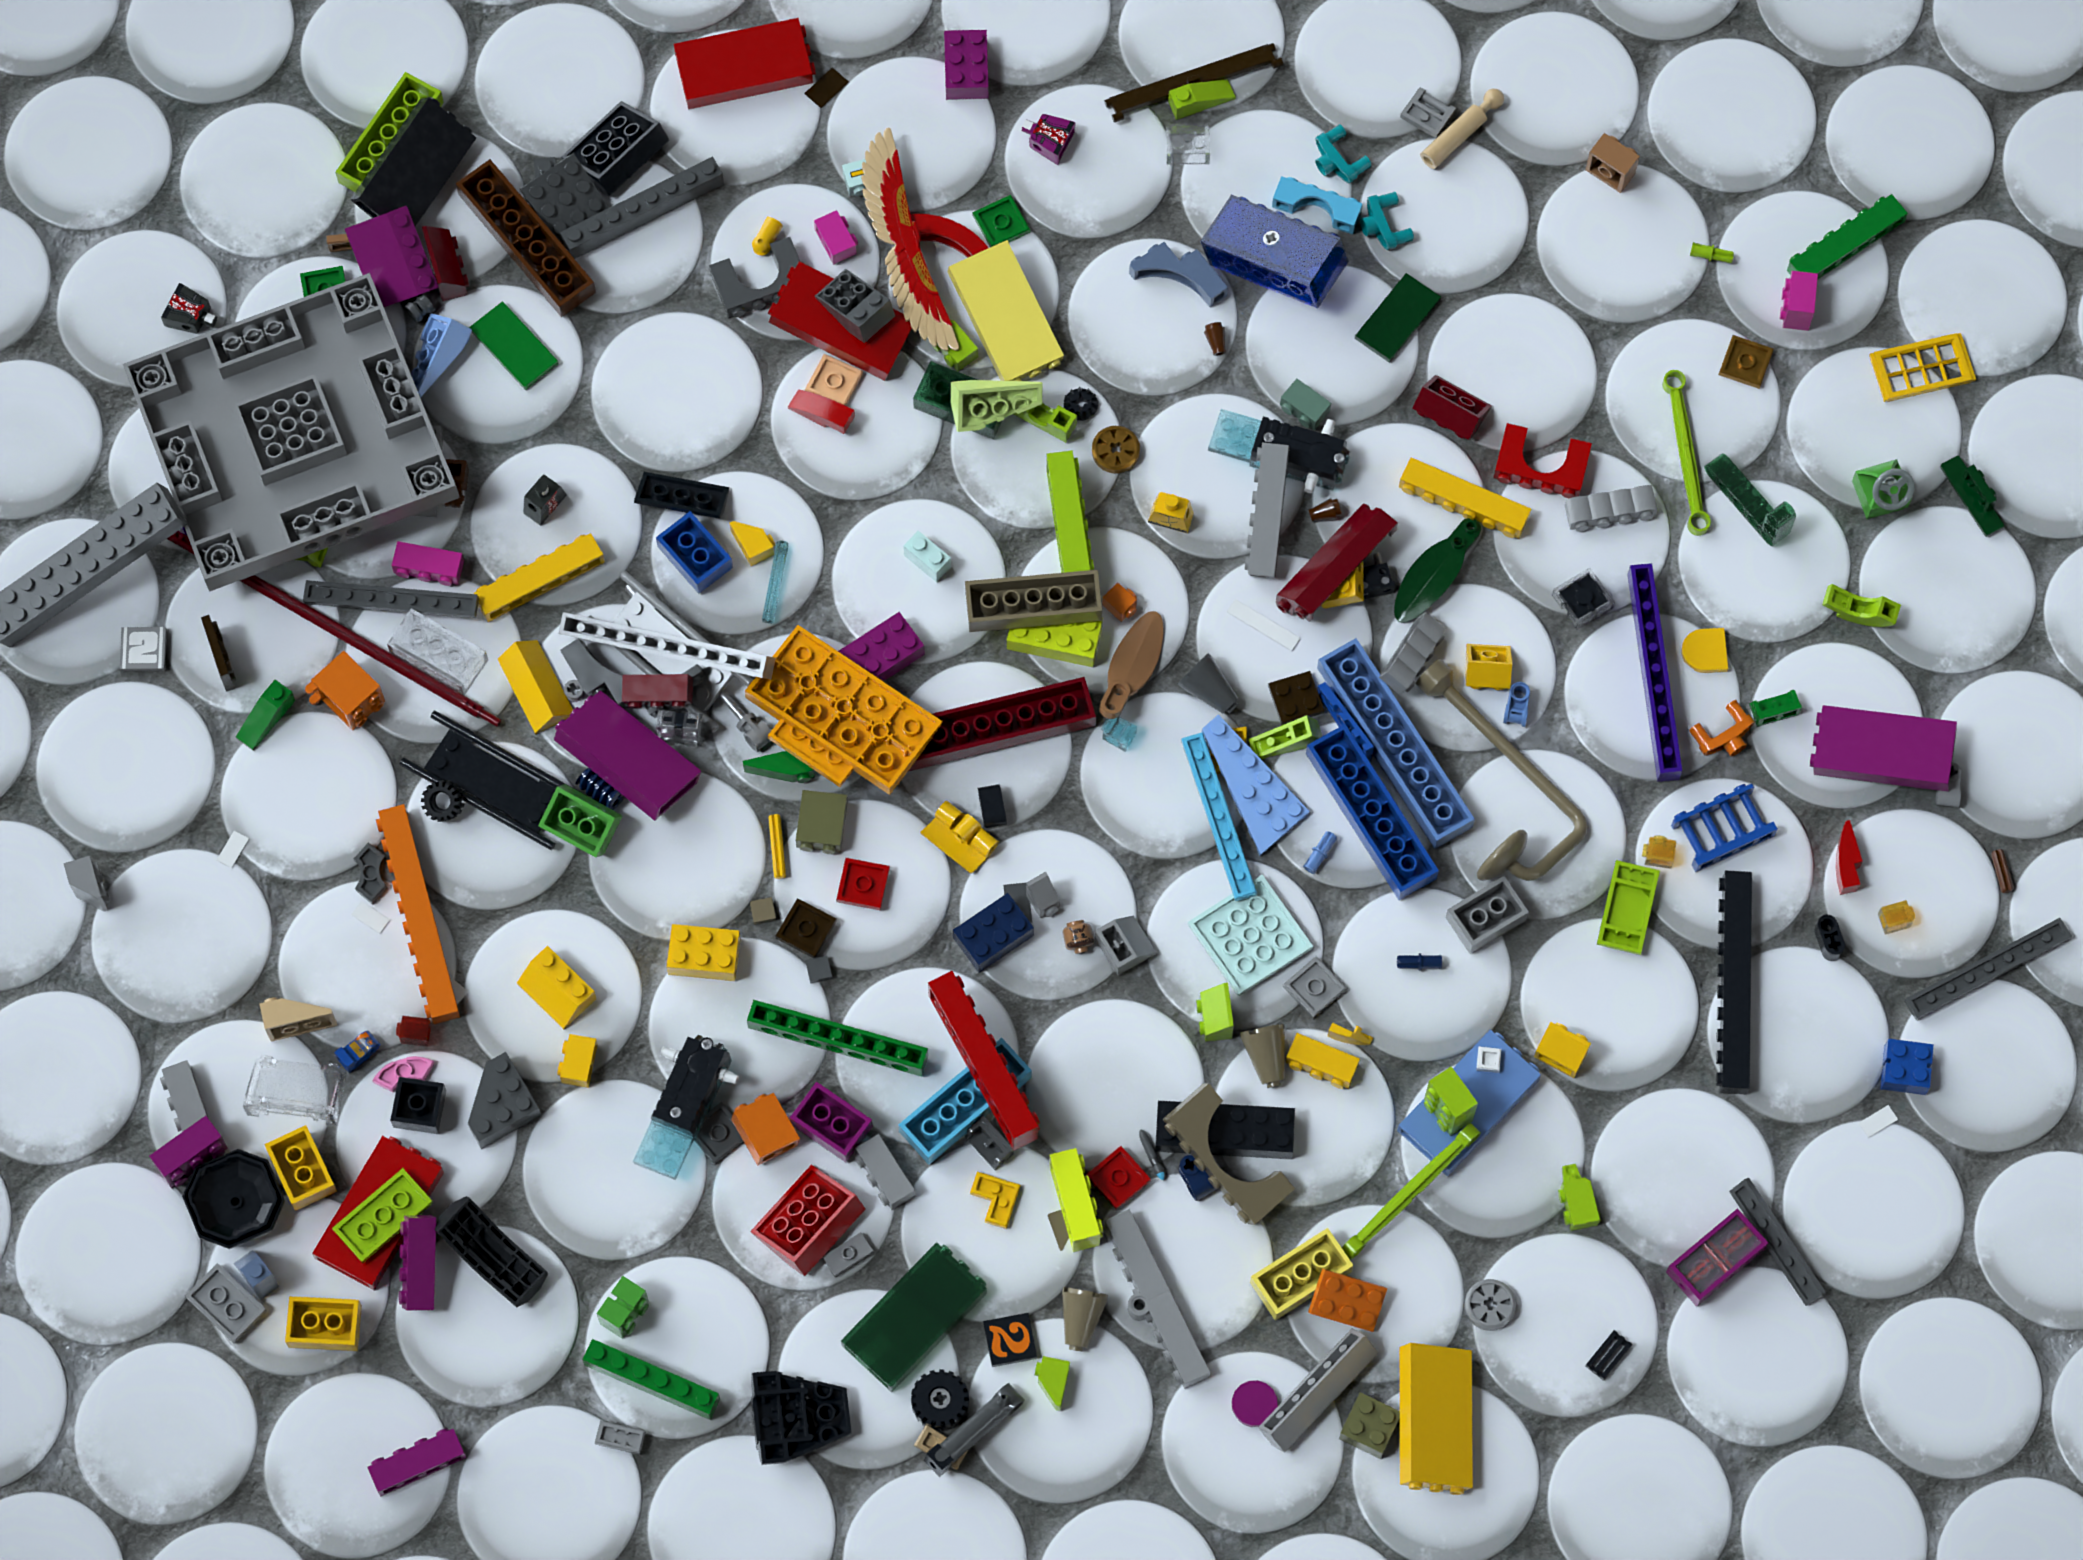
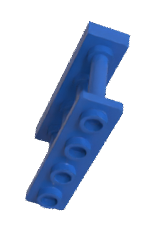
M1745 784L1739 785L1730 794L1722 793L1708 804L1702 802L1696 805L1694 810L1688 813L1683 811L1674 816L1671 824L1672 829L1682 827L1696 853L1692 862L1695 872L1775 836L1778 828L1774 821L1769 824L1763 822L1749 797L1754 790L1753 784L1747 786ZM1741 799L1755 825L1754 831L1749 833L1743 831L1729 804ZM1721 808L1736 835L1734 840L1730 842L1723 840L1709 813ZM1702 818L1716 844L1714 849L1710 851L1703 849L1690 822Z

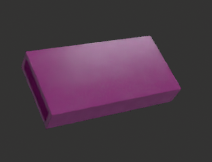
M601 690L594 696L590 695L585 700L584 705L580 708L576 707L566 720L562 719L555 727L554 741L588 768H591L594 773H597L599 777L618 790L619 793L654 821L698 783L701 774L699 768Z
M1827 705L1822 706V713L1817 712L1816 725L1819 726V733H1814L1813 746H1816V753H1811L1810 767H1813L1814 775L1948 792L1957 721Z

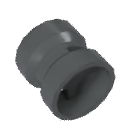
M423 293L416 297V301L413 303L409 302L404 306L409 316L416 323L423 320L424 315L430 314L435 310L430 300Z

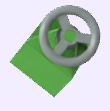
M1897 459L1857 470L1852 479L1867 520L1908 508L1915 489L1912 476L1900 468Z

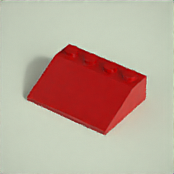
M811 1164L750 1232L790 1267L806 1276L866 1208L856 1194Z

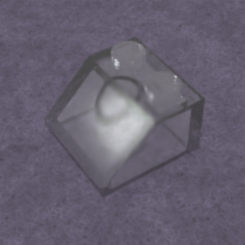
M1166 124V165L1209 164V124Z

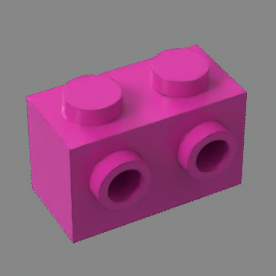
M837 210L814 220V230L833 265L856 255V246L858 245L855 235L853 233L850 234L847 229L849 225L846 218L840 216Z

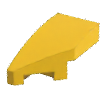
M1333 1022L1327 1036L1334 1040L1354 1045H1370L1373 1040L1371 1036L1362 1033V1028L1356 1026L1354 1032Z

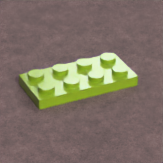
M402 1168L332 1229L354 1255L364 1263L400 1232L401 1221H404V1216L422 1214L433 1204V1201Z

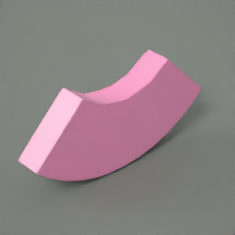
M417 1056L406 1057L395 1062L392 1061L384 1066L372 1081L394 1092L397 1088L399 1077L426 1080L435 1062L428 1058Z

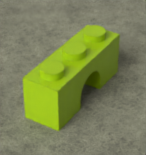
M1042 402L1041 405L1029 410L1013 414L1065 443L1077 426V415L1059 405L1056 409H1052Z

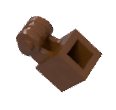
M445 459L460 498L447 502L444 505L445 507L460 508L465 499L463 490L467 491L469 474L467 461Z

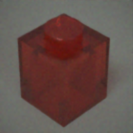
M402 1016L401 1023L398 1022L396 1027V1036H399L401 1044L428 1047L432 1026L430 1019Z

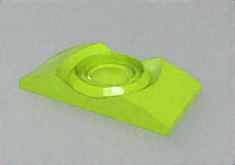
M1615 861L1596 945L1641 955L1660 870L1623 861Z

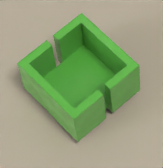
M624 1276L621 1277L611 1292L617 1299L613 1300L607 1297L596 1313L600 1325L622 1339L626 1334L630 1335L636 1326L634 1320L639 1315L643 1316L649 1307L646 1290Z

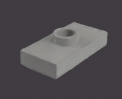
M860 1232L822 1258L834 1277L874 1253V1251Z
M600 1421L595 1445L640 1455L646 1431Z

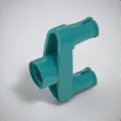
M1339 124L1327 133H1321L1315 137L1316 145L1322 155L1315 160L1318 170L1324 176L1334 172L1343 181L1351 183L1358 178L1359 174L1371 168L1372 164L1367 156H1363L1351 165L1347 164L1332 145L1346 136L1344 127Z
M1395 191L1381 196L1373 195L1367 197L1368 216L1360 219L1363 234L1366 237L1375 234L1386 250L1396 248L1397 245L1413 241L1414 239L1411 228L1393 233L1382 211L1383 208L1399 203Z

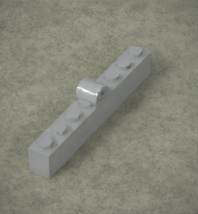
M1130 1209L1105 1220L1103 1233L1107 1241H1112L1115 1247L1112 1251L1118 1262L1122 1261L1125 1267L1122 1271L1127 1282L1132 1281L1135 1288L1132 1290L1133 1295L1128 1300L1127 1311L1129 1316L1136 1321L1146 1319L1148 1323L1152 1322L1155 1328L1152 1331L1157 1343L1161 1342L1165 1349L1162 1353L1168 1364L1172 1363L1175 1369L1172 1373L1177 1384L1182 1383L1184 1389L1209 1378L1210 1371ZM1136 1304H1142L1144 1308L1142 1310H1137L1134 1306Z

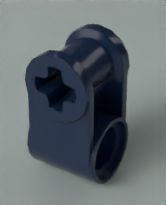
M1187 1155L1180 1161L1179 1174L1194 1200L1198 1201L1215 1191L1216 1188L1208 1181L1209 1175L1205 1171L1199 1170L1194 1164L1195 1158L1192 1155ZM1186 1163L1189 1166L1194 1165L1193 1171L1190 1169L1185 1170Z

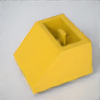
M1550 1022L1534 1057L1575 1078L1587 1056L1591 1043L1588 1042L1585 1036L1578 1033L1575 1035L1567 1031L1568 1028L1563 1024Z

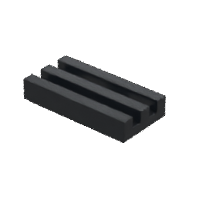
M1613 1330L1585 1365L1602 1380L1608 1376L1632 1346L1631 1342H1627L1615 1330ZM1615 1338L1617 1342L1599 1364L1594 1367L1592 1364ZM1620 1344L1625 1346L1607 1369L1601 1373L1599 1370Z

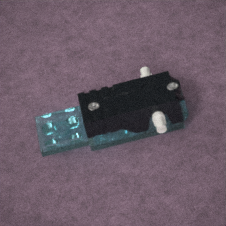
M1224 409L1220 410L1208 446V451L1248 462L1250 467L1259 469L1260 461L1257 460L1258 447L1262 448V442L1289 445L1286 477L1305 482L1304 491L1307 493H1313V489L1316 486L1333 491L1335 484H1342L1346 464L1348 465L1350 459V451L1346 449L1347 442L1343 439L1332 437L1336 422L1331 419H1327L1326 425H1324L1322 432L1319 433L1295 425L1293 427L1285 422L1283 424L1275 419L1270 420L1268 417L1263 416L1261 421Z
M697 1035L694 1039L687 1037L680 1051L666 1048L665 1046L662 1047L660 1055L675 1062V1065L667 1080L665 1090L662 1091L660 1100L656 1104V1109L651 1115L650 1125L633 1160V1163L674 1180H676L693 1141H696L722 1082H731L736 1085L739 1079V1075L728 1071L732 1059L724 1045L721 1043L714 1044L711 1038H703L701 1035Z

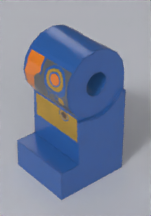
M367 1030L358 1035L344 1048L340 1047L334 1053L341 1065L348 1073H351L379 1049L380 1043Z

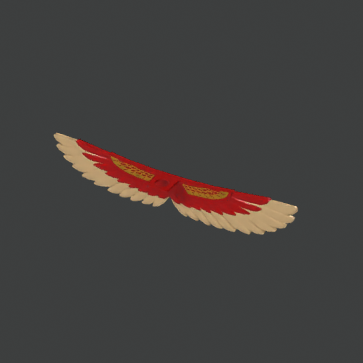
M888 127L885 129L883 137L878 132L874 139L875 143L870 141L869 151H865L866 163H862L864 175H861V179L866 188L863 189V196L865 198V205L869 210L868 216L874 221L872 226L877 231L876 236L878 239L895 245L887 254L885 265H888L887 275L890 276L889 283L893 287V295L897 300L899 309L903 307L905 321L908 322L910 320L913 331L916 333L918 330L922 339L926 341L928 338L933 347H936L938 344L944 351H948V346L952 350L958 351L959 345L952 328V323L933 283L920 249V236L915 221L911 219L898 150L895 146L892 131Z

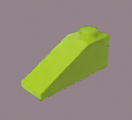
M1228 79L1191 83L1170 90L1168 103L1175 119L1178 120L1236 99Z
M1306 715L1250 738L1249 743L1253 752L1260 759L1305 749L1308 744L1321 738L1322 733L1318 720Z

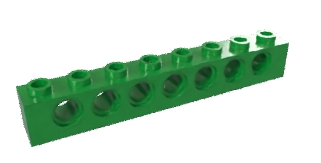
M754 999L747 1018L749 1029L921 1077L928 1059V1048Z

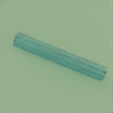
M779 540L776 543L762 615L764 623L772 624L775 619L789 547L786 541Z

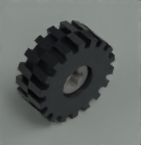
M939 1369V1372L929 1371L930 1374H923L921 1379L917 1380L914 1384L915 1387L911 1392L912 1411L918 1422L921 1421L924 1427L929 1426L934 1430L941 1429V1431H946L948 1427L952 1429L955 1427V1424H960L963 1421V1417L967 1415L969 1407L967 1386L962 1382V1378L954 1375V1372L949 1371L947 1373L944 1372V1369ZM938 1394L947 1398L943 1401V1405L933 1401V1399L937 1398Z

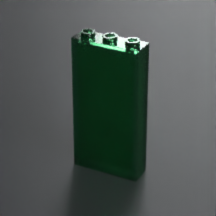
M936 1242L841 1340V1346L891 1393L987 1294L986 1282L978 1275L974 1277L969 1272L970 1268L962 1260L957 1261L953 1258V1252L944 1244L940 1246Z

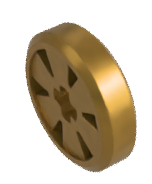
M1109 426L1099 431L1092 443V457L1102 470L1109 473H1122L1131 469L1138 461L1140 444L1136 435L1128 428ZM1117 446H1119L1120 452L1115 451L1113 453L1111 447L1116 448Z

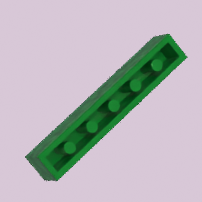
M1893 194L1886 198L1883 196L1870 209L1864 208L1852 221L1848 219L1835 232L1833 230L1828 232L1820 242L1811 243L1802 254L1797 253L1789 260L1787 271L1790 275L1792 271L1817 273L1818 280L1904 223L1908 213Z
M594 1339L591 1340L582 1359L586 1367L711 1420L720 1401V1396L717 1392Z

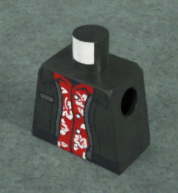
M179 283L161 319L165 327L196 334L200 331L203 324L213 328L218 317L209 313L211 307L206 298Z
M543 474L524 496L523 513L541 526L567 494L560 485Z

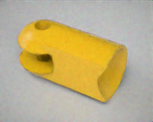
M769 216L766 217L759 233L752 241L753 251L757 255H766L771 250L770 243L776 241L783 227L778 220Z

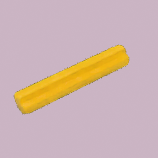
M772 814L768 818L774 878L783 879L786 877L781 817L779 814Z

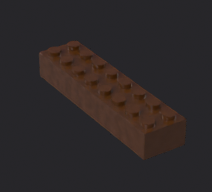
M491 159L456 183L458 195L561 318L596 293L594 281Z

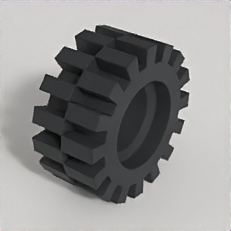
M441 780L426 787L427 790L422 793L424 798H421V802H424V806L421 807L423 810H427L426 816L431 815L430 819L433 821L437 820V822L448 821L457 817L462 812L461 808L465 805V803H462V800H465V796L460 794L463 791L462 789H457L459 785L456 783L451 784L452 781ZM440 792L447 794L450 798V805L447 809H441L436 804V796Z

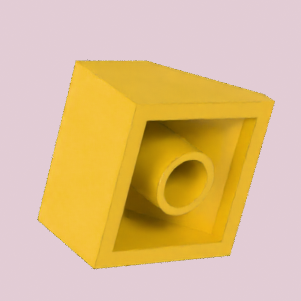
M1466 644V686H1470L1473 689H1481L1483 687L1495 690L1510 689L1512 675L1511 646Z

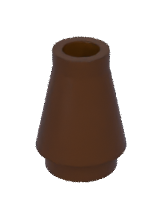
M1221 322L1206 325L1204 334L1213 351V355L1225 354V327H1222Z
M1330 498L1314 508L1308 509L1312 522L1338 519L1337 516L1342 515L1337 498L1333 500Z

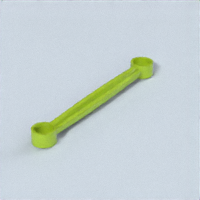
M1670 370L1665 374L1662 386L1664 391L1670 394L1680 464L1691 511L1687 528L1691 534L1701 536L1708 531L1711 519L1703 511L1693 442L1682 395L1686 378L1681 371ZM1676 377L1681 381L1682 385L1678 388H1673L1667 384V378ZM1696 517L1702 518L1706 522V527L1703 529L1695 528L1691 523L1692 519Z
M1472 1123L1468 1124L1451 1144L1417 1173L1357 1235L1351 1237L1342 1246L1347 1257L1350 1260L1356 1257L1366 1246V1243L1400 1214L1418 1194L1422 1193L1463 1149L1468 1148L1480 1136L1481 1132Z

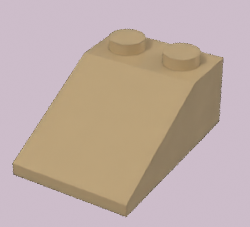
M276 997L268 998L264 1003L259 1004L264 1028L271 1042L337 1026V1021L330 1008L283 998L278 999Z

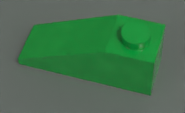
M275 679L260 696L237 733L236 739L254 751L296 701L293 692Z
M787 751L742 761L745 773L788 782L798 781V783H805L810 781L811 778H815L814 769Z

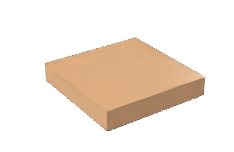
M824 354L805 391L819 394L846 406L863 375V371Z

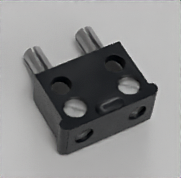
M1376 553L1373 554L1375 565L1363 568L1364 599L1393 593L1395 590V582L1392 581L1387 562H1382L1380 553H1377V556Z

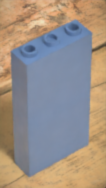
M1489 1030L1453 1068L1478 1102L1474 1119L1471 1123L1481 1134L1468 1148L1463 1149L1442 1171L1447 1176L1457 1168L1538 1083L1541 1077L1540 1070L1535 1064L1526 1062L1518 1049L1508 1046L1505 1043V1038L1500 1033H1494L1492 1030ZM1478 1047L1501 1049L1499 1073L1476 1071ZM1423 1099L1398 1125L1397 1131L1426 1158L1432 1161L1455 1140L1456 1136L1464 1128L1451 1136L1447 1131L1443 1132L1437 1124L1438 1119L1435 1114H1430L1425 1108V1101Z

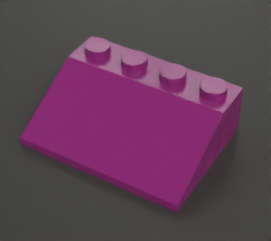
M407 206L397 208L344 229L362 275L370 273L383 307L438 288Z

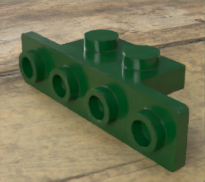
M1958 455L1940 465L1941 470L1984 536L1987 537L2003 529L2004 524L1994 510L1997 501L1996 493L1993 488H1989L1986 484L1982 471L1977 470L1974 464L1966 467Z

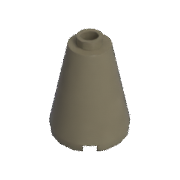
M1284 1024L1257 1028L1253 1032L1245 1031L1240 1033L1241 1040L1262 1085L1267 1084V1088L1280 1086V1081L1284 1080L1285 1073Z
M1063 1287L1065 1344L1069 1345V1350L1082 1352L1083 1347L1088 1348L1107 1303L1108 1295Z

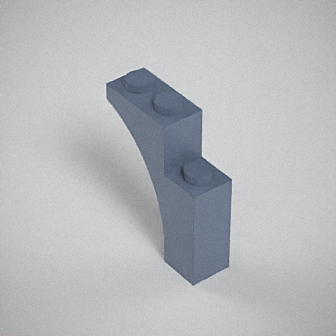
M1163 242L1160 245H1153L1148 250V253L1142 257L1137 256L1129 265V274L1134 280L1146 277H1161L1175 280L1194 290L1210 308L1228 295V286L1198 249L1192 253H1185L1179 260L1167 244Z

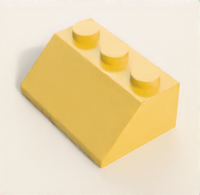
M548 945L530 961L517 981V985L563 1030L596 1000L595 991Z

